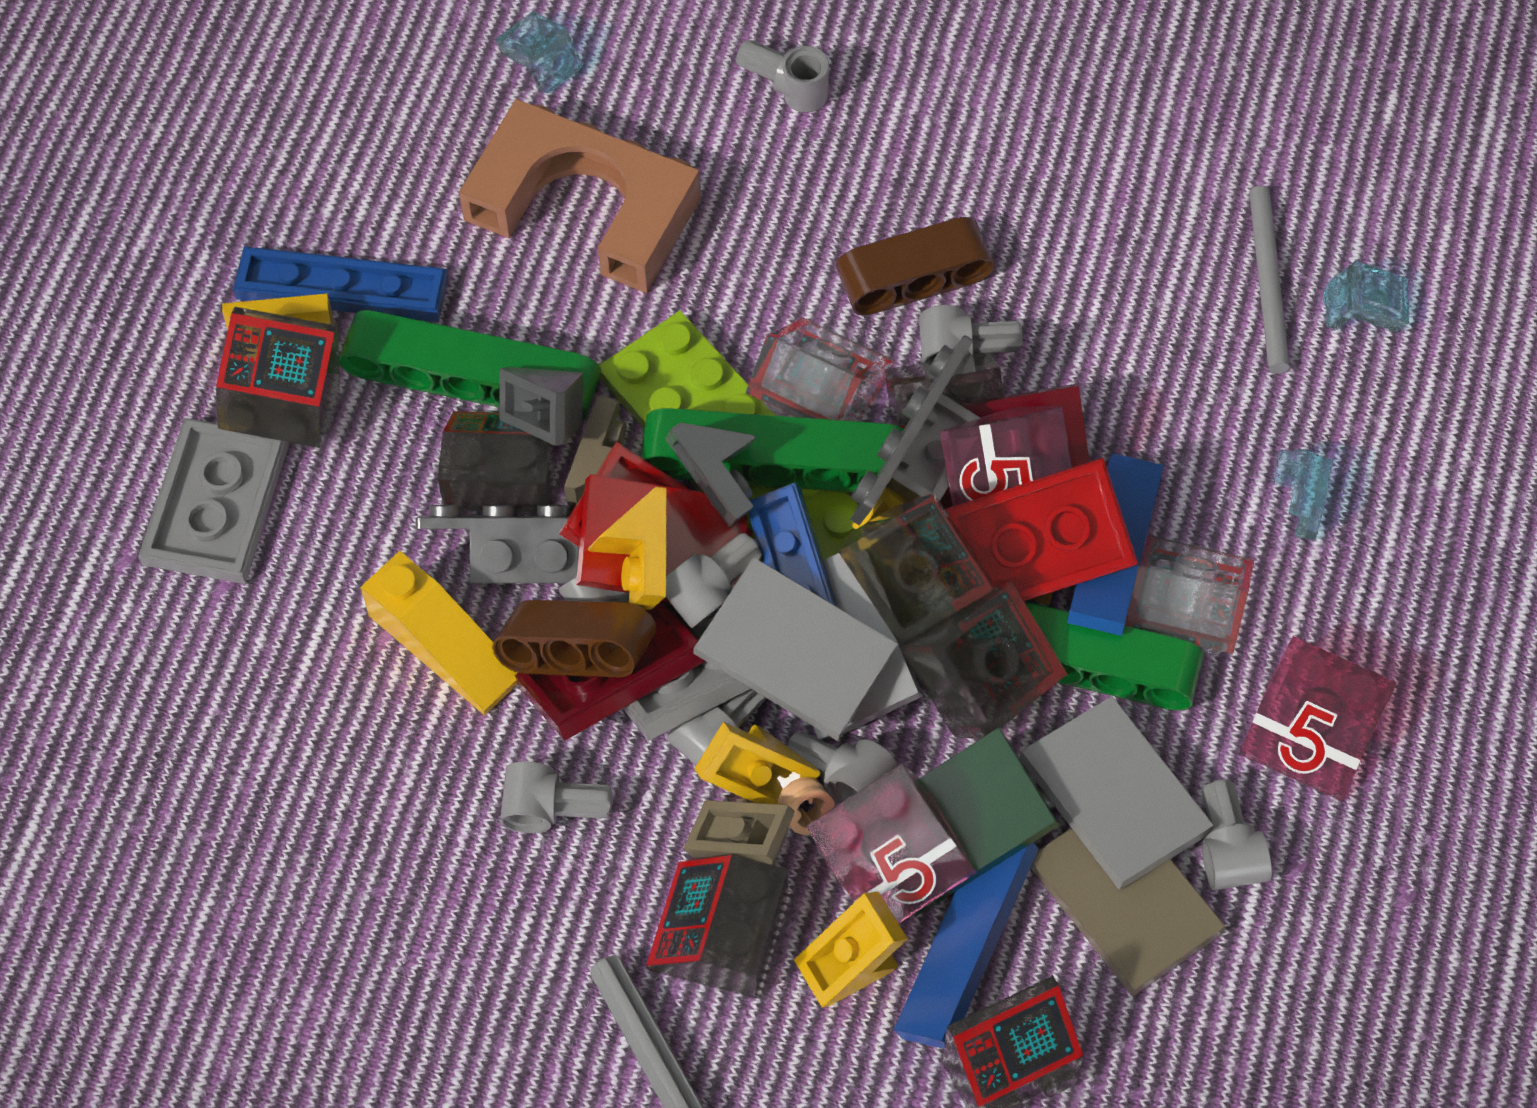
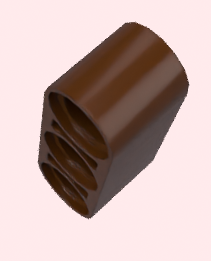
M959 217L851 249L837 260L835 267L854 313L858 315H871L978 283L993 272L995 264L976 220L972 217Z
M525 600L516 606L494 640L492 649L495 657L504 667L517 673L626 677L634 671L657 629L652 616L644 608L636 604L626 602Z

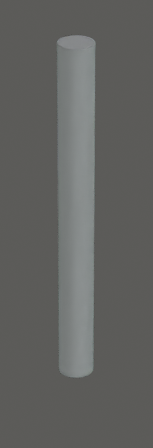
M1256 186L1249 191L1268 370L1273 374H1282L1290 369L1271 196L1268 187Z

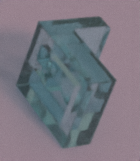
M534 11L495 39L502 55L529 68L539 90L545 93H550L582 68V62L566 27Z
M1355 260L1326 285L1323 302L1326 306V326L1338 330L1352 318L1398 332L1409 323L1408 278Z
M1281 449L1278 453L1272 482L1277 485L1293 488L1288 514L1298 516L1295 537L1316 541L1333 459L1320 457L1315 452L1304 449L1294 451Z

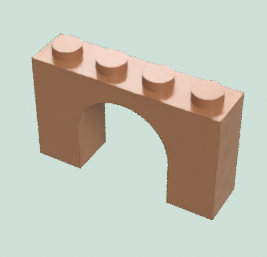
M515 99L459 191L464 221L510 238L535 195L548 183L569 175H590L601 178L616 187L624 197L620 210L598 246L601 275L648 293L701 200L699 170L693 168L688 162L680 158H667L649 151L636 141H623L605 134L590 123H577L556 115L546 106L539 104L531 105Z

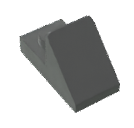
M680 422L670 429L665 440L729 528L744 518L754 507L749 501L753 493L743 476L736 469L729 472L724 464L747 449L756 439V436Z

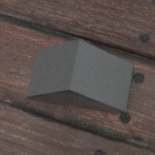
M517 367L500 368L499 420L554 446L564 445L582 425L583 373Z

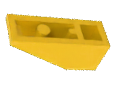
M400 550L360 587L369 617L484 716L518 684L514 676L517 672L504 667L495 657L492 649L494 642L437 581Z

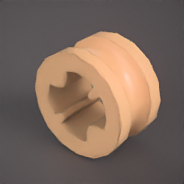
M800 777L791 781L783 788L778 798L777 805H789L795 811L790 827L798 834L813 835L827 827L834 817L835 805L832 797L826 792L820 782L813 778ZM805 800L809 804L815 803L808 812H805L803 808L800 811L797 809Z

